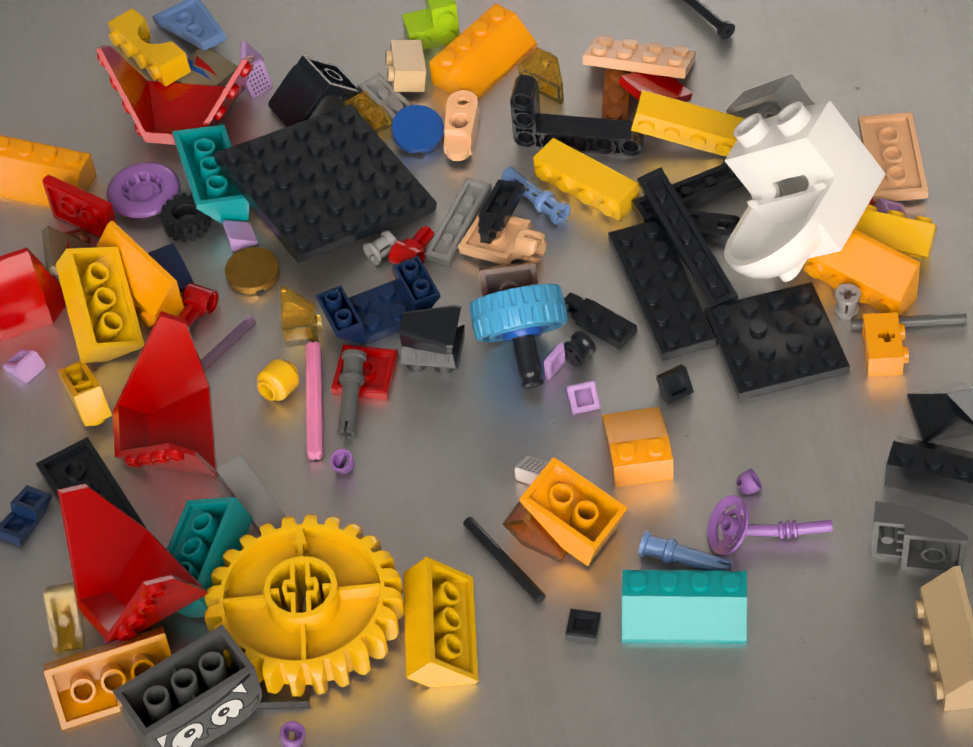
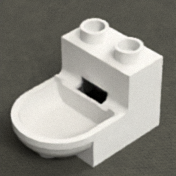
M830 100L806 107L802 102L797 101L789 104L777 115L764 119L759 113L745 118L734 130L733 135L737 141L724 161L750 192L752 200L747 202L748 208L726 243L724 258L733 270L747 277L770 279L779 276L783 282H787L798 275L808 258L839 252L843 249L886 173Z

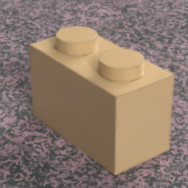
M391 40L390 50L385 51V65L388 66L387 80L392 81L393 92H424L426 67L422 40Z

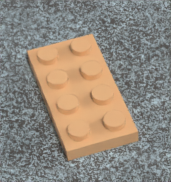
M610 36L595 37L584 53L583 65L685 79L695 62L696 51H691L684 46L670 48L663 47L661 43L641 44L633 39L620 41L613 40Z
M912 112L859 116L858 126L861 142L886 173L873 195V203H877L880 198L890 201L928 199V187Z

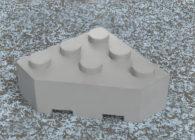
M791 74L744 91L728 107L726 112L742 118L759 113L765 119L777 115L783 108L797 101L802 102L805 107L815 103L803 90L799 81Z

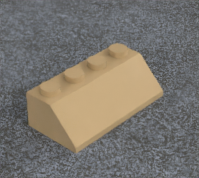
M954 566L920 587L919 600L914 601L917 619L922 618L923 622L921 627L923 645H928L930 653H927L929 672H935L936 680L933 681L934 695L936 700L941 699L944 711L973 708V614L961 566Z

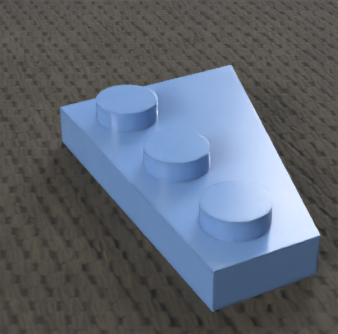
M185 0L152 16L156 25L204 51L227 40L224 31L201 0Z

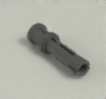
M354 349L342 352L341 358L344 360L343 373L339 375V381L343 388L337 435L346 437L347 427L348 438L356 435L359 388L365 382L362 372L363 363L367 360L365 352Z

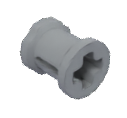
M385 230L381 233V237L372 243L367 242L364 244L363 250L367 258L374 265H378L381 263V259L390 253L392 246L397 240L389 231Z
M847 283L836 288L835 299L837 303L834 306V314L840 320L851 321V319L858 317L860 308L857 302L860 300L861 292L857 286ZM847 291L850 292L849 299H846ZM845 306H848V313H845Z

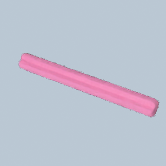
M317 341L306 344L307 454L310 460H320L323 457L321 344Z

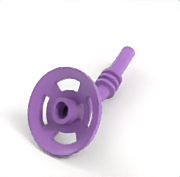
M730 495L723 498L714 508L708 523L707 538L712 551L719 555H729L740 546L745 536H779L780 539H784L786 536L787 539H791V535L794 538H798V535L833 532L832 520L797 523L796 520L790 523L787 520L785 524L782 521H779L778 524H749V511L746 502L738 496ZM736 505V509H731L725 514L729 507ZM719 524H721V531L724 537L720 542L718 538Z

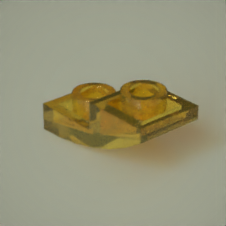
M366 91L344 102L343 107L351 104L377 134L392 127L393 120L380 104L376 105Z

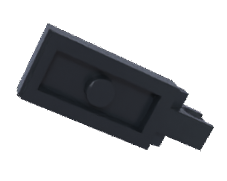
M498 179L478 215V233H480L481 243L491 244L496 237V232H502L525 192L523 183Z
M571 292L564 298L566 310L571 313V317L575 320L577 326L617 349H621L637 333L636 324L594 300L591 301L589 298L583 300L580 296Z

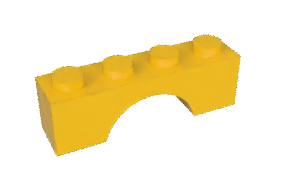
M132 8L107 22L111 31L109 33L111 42L116 47H121L128 58L132 57L141 69L145 68L153 80L160 81L166 87L191 72L185 52L172 41L161 44L148 43L152 37L146 19L135 9Z

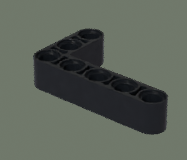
M520 75L515 79L510 107L513 139L517 145L524 148L542 149L552 138H555L581 153L635 157L642 152L645 135L631 131L633 121L543 114L540 112L537 80L530 75Z

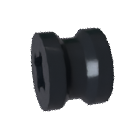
M576 331L571 336L570 341L563 343L565 360L575 367H581L585 362V358L592 356L596 351L593 340L581 331Z

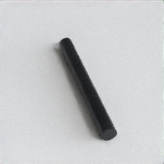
M473 517L466 518L463 522L466 529L536 603H541L546 597L544 592Z

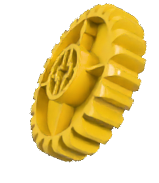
M307 514L304 517L303 524H296L292 516L283 517L281 528L275 529L270 523L260 525V537L256 539L251 534H245L239 539L241 551L230 549L223 554L225 567H218L213 570L211 580L214 586L206 590L209 594L205 595V602L208 607L205 611V622L208 632H211L220 625L224 626L254 666L259 683L264 679L268 693L277 694L284 684H289L292 697H301L306 685H313L315 692L320 695L327 693L329 681L334 680L341 687L350 685L349 672L352 670L360 675H366L370 672L369 656L375 659L385 657L388 653L386 641L396 639L399 633L398 619L404 613L403 587L400 574L395 569L392 555L389 551L382 550L380 540L374 535L364 537L360 525L356 523L349 524L342 530L340 517L331 516L327 518L324 524H319L316 514ZM306 595V612H303L302 596ZM225 649L223 652L226 666L230 668V655Z

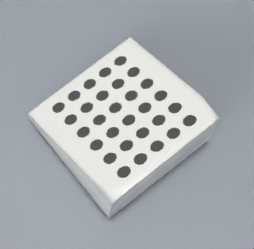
M527 455L515 467L516 480L531 485L549 462Z

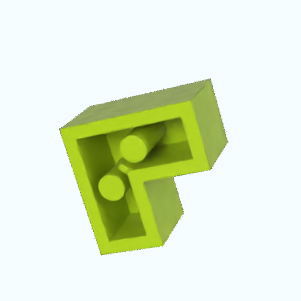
M425 0L426 9L402 14L406 39L422 40L423 50L450 44L460 35L455 0Z

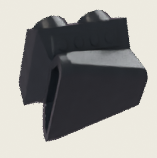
M462 305L404 312L399 332L401 341L400 364L406 365L410 371L414 372L422 371L426 367H433L438 373L448 374L458 369L465 338V324H458Z

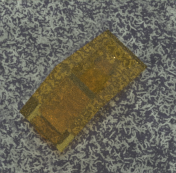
M536 47L518 65L519 76L530 75L534 77L538 82L539 94L562 104L564 102L563 82L558 57Z
M280 286L282 332L286 347L306 345L308 342H319V332L323 331L322 315L316 314L315 304L287 286Z
M74 582L47 586L43 597L54 653L84 648L83 614L78 609Z

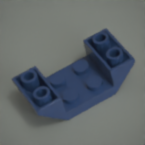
M419 256L393 265L395 280L349 298L342 285L317 294L316 299L336 337L367 345L400 332L404 312L432 308L441 296Z

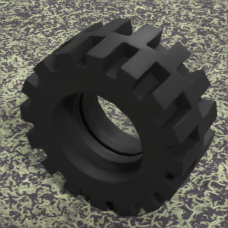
M182 193V196L179 197L174 195L173 200L168 199L166 205L163 204L161 219L165 232L169 238L172 237L175 241L181 239V242H186L187 239H190L191 242L195 241V237L202 238L203 232L207 234L209 231L208 227H211V217L196 209L192 193L190 195ZM185 215H194L192 218L187 220H178L180 217Z

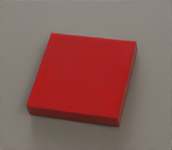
M633 72L621 76L619 80L620 86L638 100L642 90L684 102L690 101L693 94L673 77Z
M343 344L331 386L332 395L342 396L343 385L339 381V375L343 373L344 360L341 358L342 352L354 349L367 354V360L363 363L362 372L365 382L359 388V398L388 400L399 358L398 350Z

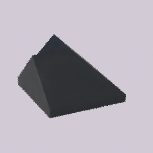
M959 384L907 394V399L922 441L932 442L973 434V387Z

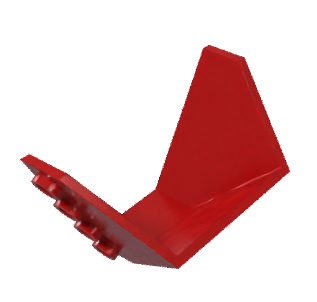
M102 45L95 48L98 53L99 63L107 69L110 75L112 87L119 92L123 99L122 105L124 110L129 115L131 114L135 122L134 126L137 134L146 143L175 145L172 131L216 126L244 91L249 74L254 67L253 61L255 56L249 55L242 59L226 87L171 83L165 87L161 82L145 79L110 45Z
M160 311L112 411L114 455L116 458L125 460L124 464L129 467L141 468L143 465L217 476L209 381L186 319Z
M86 484L58 490L78 609L107 642L118 639L120 642L131 640L141 631L209 594L148 529Z

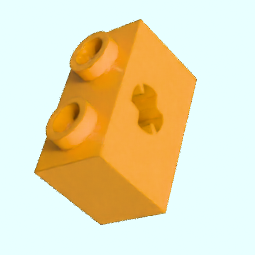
M898 312L863 314L862 339L868 377L903 375L904 363H909L908 346H903L902 341H905V325L899 324Z

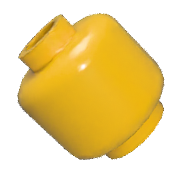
M282 359L270 361L257 375L259 393L271 401H282L287 398L299 384V376L295 365L290 361Z

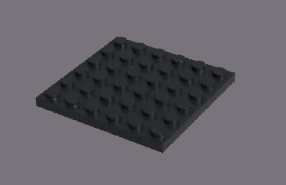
M351 104L215 152L214 161L297 263L436 210L437 202Z

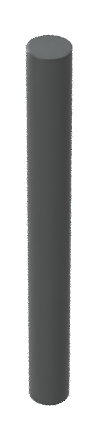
M966 313L898 316L899 324H904L905 327L967 324ZM863 318L851 319V330H862Z

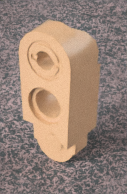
M456 91L447 99L444 151L452 161L465 160L469 155H473L480 116L478 98L471 91ZM460 101H467L465 105L458 104Z

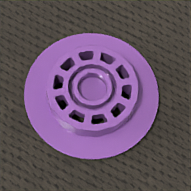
M155 162L133 164L122 169L112 178L107 188V201L112 204L115 212L126 217L146 218L161 213L163 204L166 205L168 199L173 200L174 195H179L180 181L176 173L163 164Z

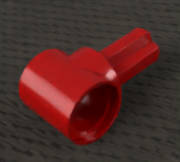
M425 225L417 231L412 239L407 238L404 242L401 240L396 241L390 250L389 262L395 265L419 256L422 263H424V248L434 237V231Z
M189 283L182 296L184 309L178 317L186 319L190 329L197 317H203L205 313L211 314L214 312L219 300L218 292L195 283Z

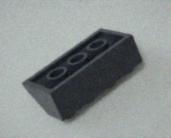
M897 436L892 443L887 460L884 485L973 505V452Z

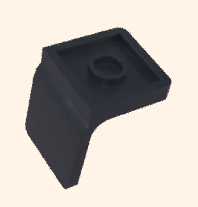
M302 55L298 63L292 67L269 100L268 106L288 127L308 120L326 96L334 95L344 101H358L363 91L339 66Z

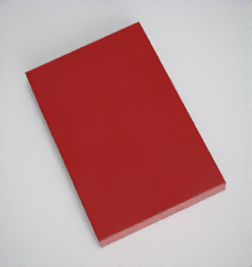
M49 174L42 180L53 217L79 229L83 228L88 233L101 238L109 222L113 220L117 224L110 202Z

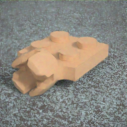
M477 216L458 245L460 254L506 265L516 259L525 262H540V257L544 256L547 242L544 240V233L532 229L531 220L511 216L503 231L496 232V237L491 244L481 243L480 233H478L479 217Z

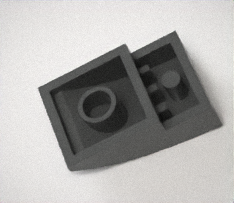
M875 501L870 556L901 559V570L942 574L954 566H961L963 574L968 542L966 534L947 522L925 512L892 503Z

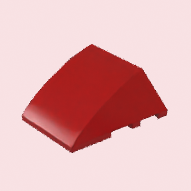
M27 247L0 256V342L54 324L66 306L58 279L46 270L44 264Z

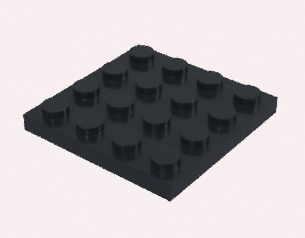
M812 282L724 303L714 308L712 306L704 308V314L716 337V345L739 401L850 373L848 360Z

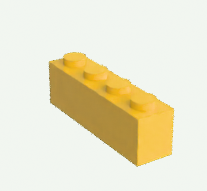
M642 90L631 131L727 157L737 141L733 135L734 130L745 118Z
M552 138L533 157L535 176L540 180L556 186L562 192L578 198L582 203L600 210L604 215L611 216L618 221H621L632 210V200L639 198L637 182L555 138Z
M867 205L854 228L855 230L909 257L930 261L938 229L936 224L932 223V219L923 216H916L915 220L904 217V213L889 210L888 214L877 212V207Z

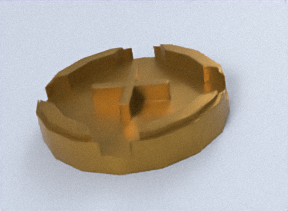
M244 248L234 253L228 259L225 266L226 280L233 290L242 294H257V291L262 289L266 291L279 278L278 259L273 252L265 248Z

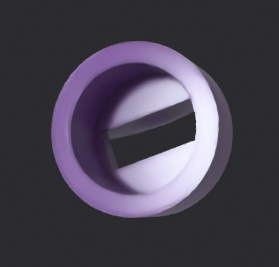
M339 449L331 455L330 465L337 473L347 474L354 469L355 459L348 450Z
M751 468L742 472L737 478L736 484L740 486L739 491L743 494H754L762 489L757 474Z
M286 722L280 730L279 738L281 744L284 747H300L304 742L306 731L299 722ZM289 731L295 732L294 741L289 740Z

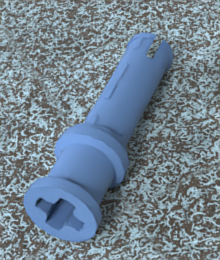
M508 167L503 171L501 180L523 183L524 186L530 189L529 191L525 189L523 196L534 203L536 211L549 216L552 223L559 225L568 218L571 210L570 205L556 199L552 191H543L513 167Z
M649 530L644 532L638 551V556L641 557L648 555L663 560V563L667 565L675 562L701 571H731L733 560L680 545L674 538L668 540L652 535Z

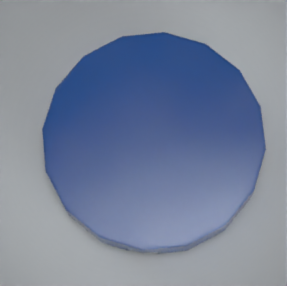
M406 106L398 111L393 118L392 137L400 149L412 154H416V152H423L425 154L436 149L442 141L444 124L438 113L427 106Z

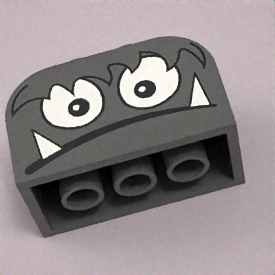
M220 625L113 691L122 716L144 747H203L246 720L256 710L262 698V690L254 666L223 625ZM225 649L230 655V668L226 666L223 652Z

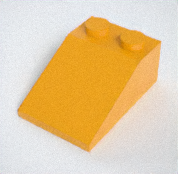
M659 407L602 414L615 488L673 480V456L668 433Z
M555 457L550 460L519 500L565 551L589 566L620 526L628 509L625 505Z

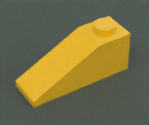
M81 361L57 370L85 427L99 425L106 418L112 416L101 386L86 363L81 364Z

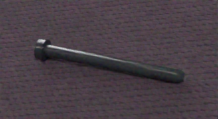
M683 0L717 29V34L722 39L732 36L735 31V25L729 20L723 21L699 0Z

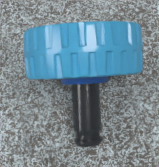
M558 284L528 285L491 293L473 300L469 308L477 341L513 342L518 372L522 379L521 387L528 389L543 385L544 380L541 378L542 370L535 337L567 324V310L561 287Z

